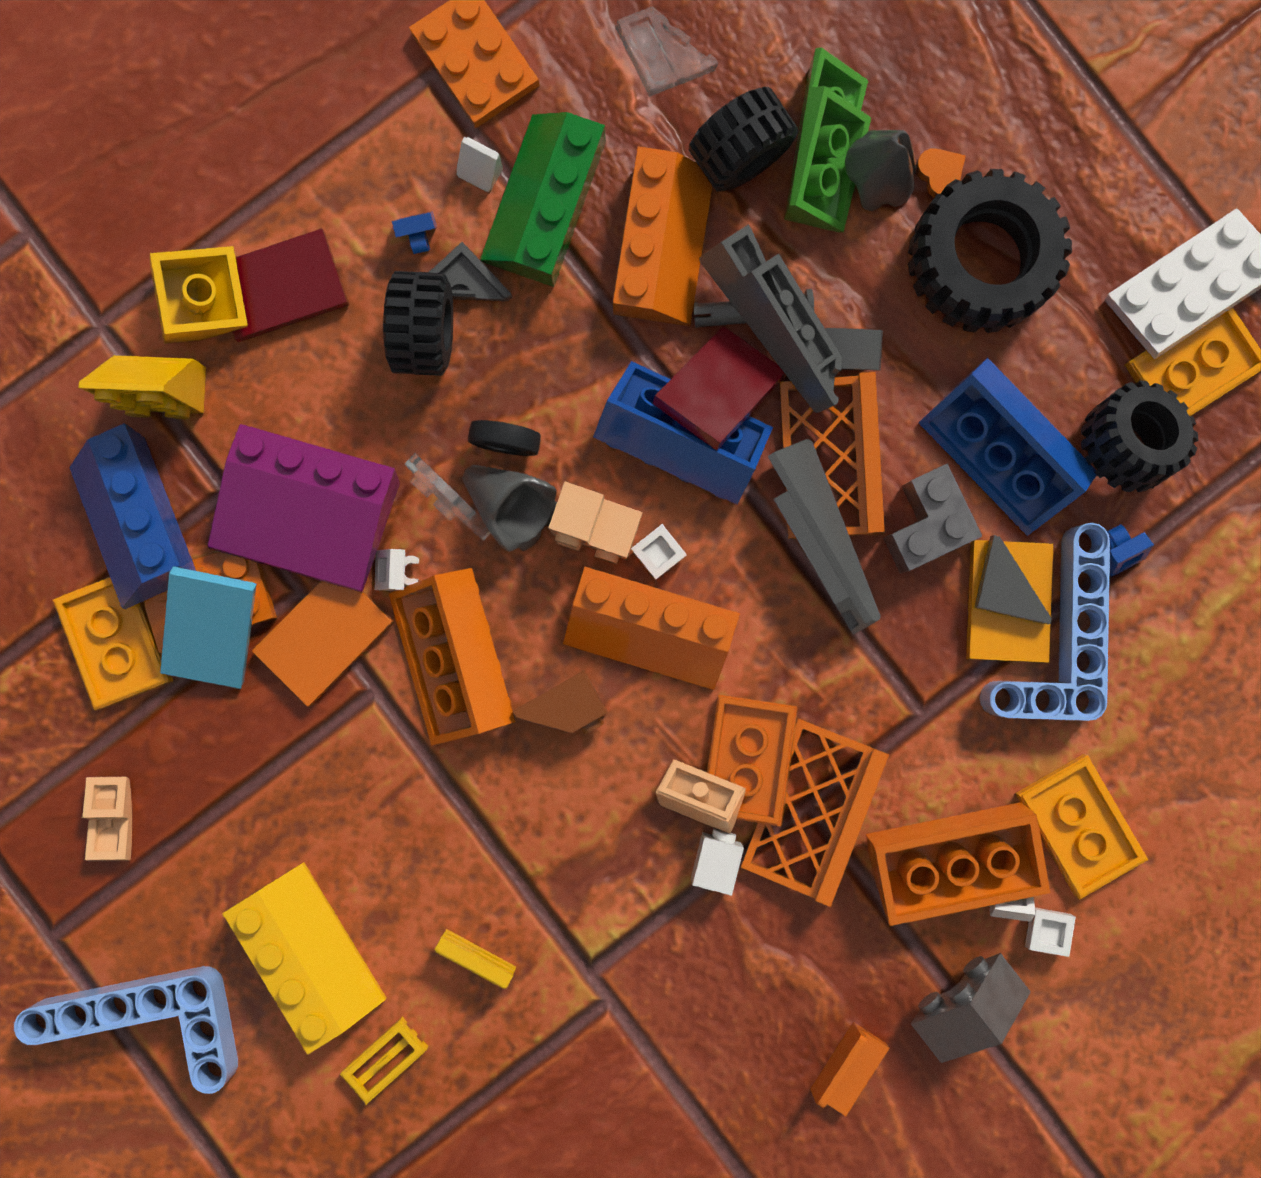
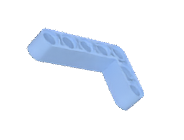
M1087 523L1075 526L1067 530L1062 537L1059 683L992 681L986 684L980 693L981 706L990 715L1020 719L1090 721L1096 720L1105 712L1108 695L1110 538L1106 529L1101 525ZM1082 532L1086 533L1091 539L1092 545L1089 552H1085L1079 546V536ZM1081 572L1088 574L1091 580V586L1087 592L1081 590L1078 585V577ZM1083 611L1090 618V627L1085 632L1080 630L1077 623L1078 616ZM1082 651L1087 653L1090 661L1089 667L1084 672L1079 670L1076 662L1078 655ZM1004 688L1010 695V702L1006 708L1000 710L995 703V696L999 690ZM1041 690L1047 692L1050 700L1049 705L1043 711L1038 709L1035 702L1036 696ZM1084 691L1089 698V704L1086 710L1080 712L1076 707V698L1079 693Z
M202 966L45 998L22 1011L14 1022L15 1035L22 1043L26 1045H39L179 1016L190 1080L197 1091L204 1094H212L219 1091L236 1073L238 1068V1056L224 981L221 974L210 966ZM193 981H199L205 986L207 990L206 997H201L195 993ZM154 989H158L165 994L166 1005H162L155 1000ZM115 997L125 1002L126 1013L120 1012L114 1004ZM76 1005L85 1011L86 1021L81 1020L76 1015ZM36 1014L44 1018L46 1029L38 1025ZM201 1021H205L213 1027L214 1036H207L202 1032L200 1028ZM208 1062L216 1063L222 1071V1076L213 1075L208 1069Z

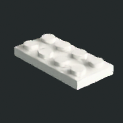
M1236 208L1110 292L1105 302L1149 354L1156 359L1261 289V234Z

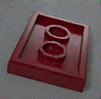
M322 228L235 257L248 325L245 328L232 331L234 340L238 343L349 306L333 254Z
M723 326L655 395L652 404L717 451L782 381L785 373L779 365Z

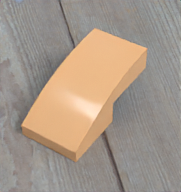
M86 777L83 818L89 819L85 860L131 861L132 800L129 778Z

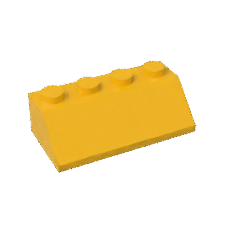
M304 862L222 913L307 1055L342 1034L386 1000L385 994Z

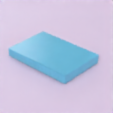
M173 566L168 580L160 673L241 689L245 678L257 583Z

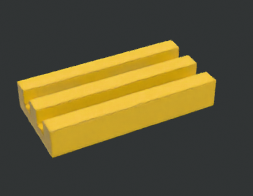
M446 929L435 948L436 953L502 989H507L516 969V966L448 929Z
M403 1016L340 1073L341 1077L366 1105L427 1051L429 1047L424 1040L422 1042L419 1040L418 1034L414 1029L411 1030L406 1025L408 1022ZM397 1033L403 1036L402 1039L358 1078L353 1075L358 1068ZM410 1044L413 1050L367 1091L363 1085Z

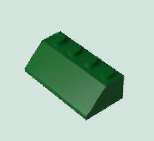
M569 112L532 114L481 255V262L552 287L555 286L606 144L605 125Z

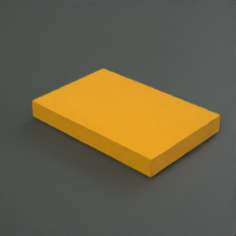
M1232 307L1158 358L1154 359L1146 350L1124 365L1136 383L1138 381H1147L1150 386L1157 383L1163 385L1164 391L1168 392L1171 390L1177 394L1176 399L1180 403L1185 402L1189 408L1186 411L1191 416L1260 372L1261 349Z
M972 541L970 547L966 659L1049 663L1051 624L1045 625L974 608L989 541ZM1003 541L1051 617L1053 544Z
M110 577L53 599L94 711L101 710L173 681L171 675L160 673L162 654L158 652L144 602L127 609L121 608Z
M1082 754L1015 793L1020 802L1037 814L1041 839L1077 899H1082L1148 860L1088 755Z

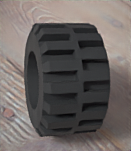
M762 87L736 97L715 112L698 129L688 148L713 188L720 192L739 187L770 167L789 149L799 130L773 90L769 87Z
M394 271L386 289L383 313L384 350L392 373L444 375L450 362L453 342V296L450 282L445 273Z
M1147 381L1125 384L1093 408L1084 419L1087 423L1082 426L1080 434L1086 438L1081 441L1082 450L1088 452V456L1085 457L1088 465L1093 464L1097 469L1094 473L1099 478L1106 477L1108 485L1114 488L1121 485L1122 491L1132 492L1136 489L1139 493L1154 488L1185 468L1191 462L1190 458L1197 451L1194 443L1198 441V432L1193 430L1196 422L1193 416L1188 415L1186 411L1189 409L1185 402L1180 403L1176 399L1177 394L1173 391H1164L1163 385L1154 383L1150 386ZM1133 430L1139 434L1144 444L1136 437Z

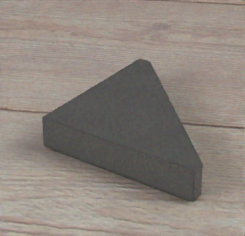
M463 242L428 272L446 274L451 285L453 299L509 301L513 298L504 285Z
M996 535L990 536L974 608L1045 625L1051 624L1052 618L1001 537Z

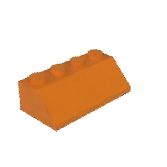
M640 146L637 148L613 298V315L689 327L691 325L700 268L699 258L702 255L712 185L696 162L678 152Z
M584 566L563 644L715 690L731 646L740 613Z
M472 568L434 575L406 586L404 590H396L389 593L431 746L480 734L514 723L515 718L511 700L508 697L501 665L496 655L490 634V626L486 620L479 588Z
M1022 802L865 834L873 876L889 926L1050 893L1037 814Z

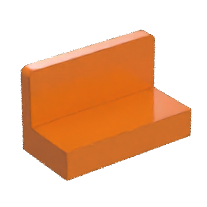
M853 1022L810 1088L815 1103L822 1108H825L828 1104L844 1116H847L888 1052V1045Z

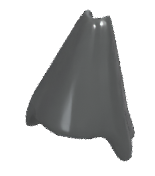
M870 130L863 137L857 139L847 151L845 169L849 179L858 189L860 204L865 210L874 211L884 204L894 207L901 206L911 197L914 191L913 175L916 173L917 166L913 146L906 131Z
M471 465L465 469L462 477L463 482L485 526L497 543L508 552L517 548L521 551L531 548L541 538L543 528L549 526L557 504L555 501L557 489L546 481L519 472L480 465Z

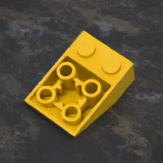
M114 355L80 380L79 388L94 395L95 401L110 403V408L125 410V415L150 417L151 411L165 412V417L189 419L190 413H204L206 367L195 359Z

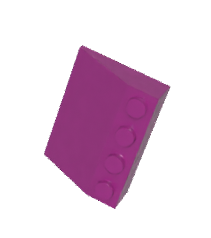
M240 424L226 459L208 548L363 593L400 485L396 470L389 466Z

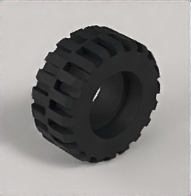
M990 169L984 177H982L980 171H974L966 174L962 181L955 179L946 185L941 194H937L916 224L914 228L915 234L909 242L908 253L913 256L908 263V270L910 276H917L918 280L913 285L917 296L925 294L929 299L925 307L932 314L937 309L945 314L942 322L952 327L957 322L964 323L963 330L976 333L981 327H984L986 333L998 332L1004 326L1011 328L1021 323L1028 316L1030 317L1046 301L1054 296L1060 288L1059 281L1067 275L1070 266L1068 260H1064L1072 253V240L1070 238L1065 239L1064 237L1070 226L1067 217L1060 218L1057 210L1061 207L1055 197L1048 200L1042 194L1045 187L1036 181L1033 185L1024 182L1026 175L1015 171L1010 177L1004 176L1003 169ZM971 222H988L1004 229L1013 238L1020 253V271L1016 279L1008 284L994 285L984 283L971 276L963 268L956 254L955 235L962 225Z

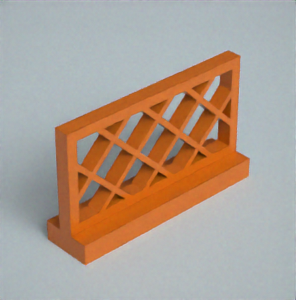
M876 372L859 373V376L835 377L834 388L852 386L853 401L842 413L833 406L828 408L838 418L823 435L806 421L814 412L811 407L802 416L790 407L789 391H798L791 381L780 382L783 448L792 445L791 437L802 424L819 439L814 444L815 450L822 443H825L840 456L825 473L829 485L842 495L837 502L838 508L847 500L859 510L860 526L846 527L849 536L884 535ZM852 410L854 414V424L846 418V416ZM790 414L798 420L792 428ZM841 422L845 423L855 432V441L844 453L827 439ZM854 449L856 450V463L848 457ZM843 461L847 462L857 471V480L847 492L829 478ZM857 487L858 503L850 497ZM787 523L788 539H797Z
M798 718L791 759L794 752H796L800 762L791 765L789 771L802 766L811 788L791 797L786 792L785 804H788L796 826L775 834L772 825L757 823L741 868L816 899L815 901L831 907L889 754ZM803 729L819 735L826 751L804 760L797 745ZM825 738L840 743V745L830 749ZM844 747H850L863 752L857 769L841 775L832 753ZM828 755L837 777L815 786L806 764ZM854 775L848 791L843 779ZM839 781L846 795L844 804L827 812L818 790ZM813 792L822 815L801 823L792 801ZM840 812L835 827H833L829 817ZM825 819L832 834L827 844L812 849L804 827ZM766 826L770 837L760 840ZM799 830L808 852L786 860L778 838ZM773 841L782 863L768 869L753 863L752 860L757 847ZM825 850L819 865L815 854ZM810 856L817 871L812 887L796 881L789 865ZM784 867L788 877L774 871Z

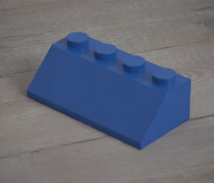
M988 357L918 422L1027 536L1085 493L1097 476L1094 473L1096 469L1092 465H1088L1086 459Z
M631 361L609 396L593 437L612 448L619 449L641 459L648 465L656 466L671 473L682 481L690 482L721 499H726L738 505L756 469L773 427L748 416L716 451L652 404L655 395L671 379Z
M123 423L88 439L69 468L121 608L127 609L167 591L169 573L173 566L194 571L196 569L145 437Z

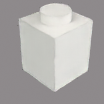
M713 829L712 835L702 832L691 875L693 886L732 896L744 850L741 842L735 841L736 834H729L719 829Z

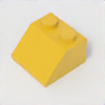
M233 246L150 253V269L164 344L207 339L248 326Z

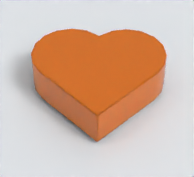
M934 148L925 150L920 155L916 163V173L921 180L927 182L928 193L933 198L937 194H941L946 185L955 179H961L966 155Z

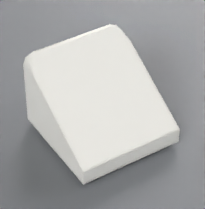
M469 137L463 138L456 169L457 176L486 192H490L503 170L500 155L498 152Z

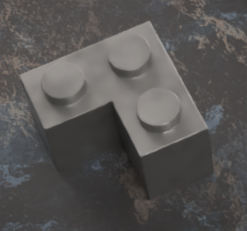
M948 463L902 485L918 522L883 539L899 572L903 573L982 537Z
M1001 953L986 959L982 956L974 958L964 967L963 972L965 975L961 981L950 991L942 994L938 992L930 993L919 1003L920 1011L911 1025L941 1063L1002 1044L1031 991Z

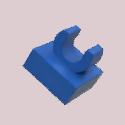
M433 211L392 221L396 237L409 235L413 254L430 250L425 231L437 227Z
M1122 524L1107 531L1110 538L1109 575L1113 577L1147 558L1154 544L1145 532L1131 539L1128 531Z

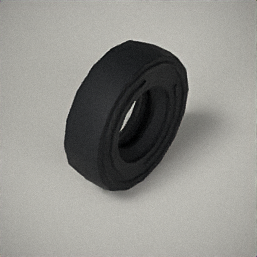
M475 420L471 422L469 428L468 442L479 448L518 456H535L539 452L541 435L532 429L510 423Z

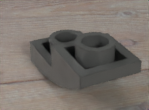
M825 328L842 356L841 370L881 371L882 330Z

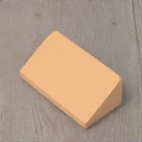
M673 759L656 791V795L661 806L730 834L736 822L746 788Z

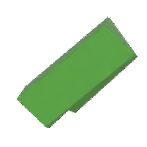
M815 48L809 67L784 220L834 232H844L855 184L847 175L845 158L851 145L857 139L863 137L869 130L871 117L861 111L868 80L823 48Z

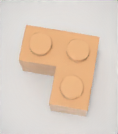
M564 481L548 528L556 536L555 541H557V544L579 551L581 545L596 550L594 557L617 564L619 558L628 559L643 512L604 499L603 494Z

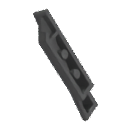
M748 224L699 258L700 263L812 410L819 413L838 403L839 397L834 394L835 375L841 371L842 356L781 256L777 254L766 261Z
M806 439L770 454L768 458L788 490L776 497L774 501L854 635L880 619V613L813 442Z

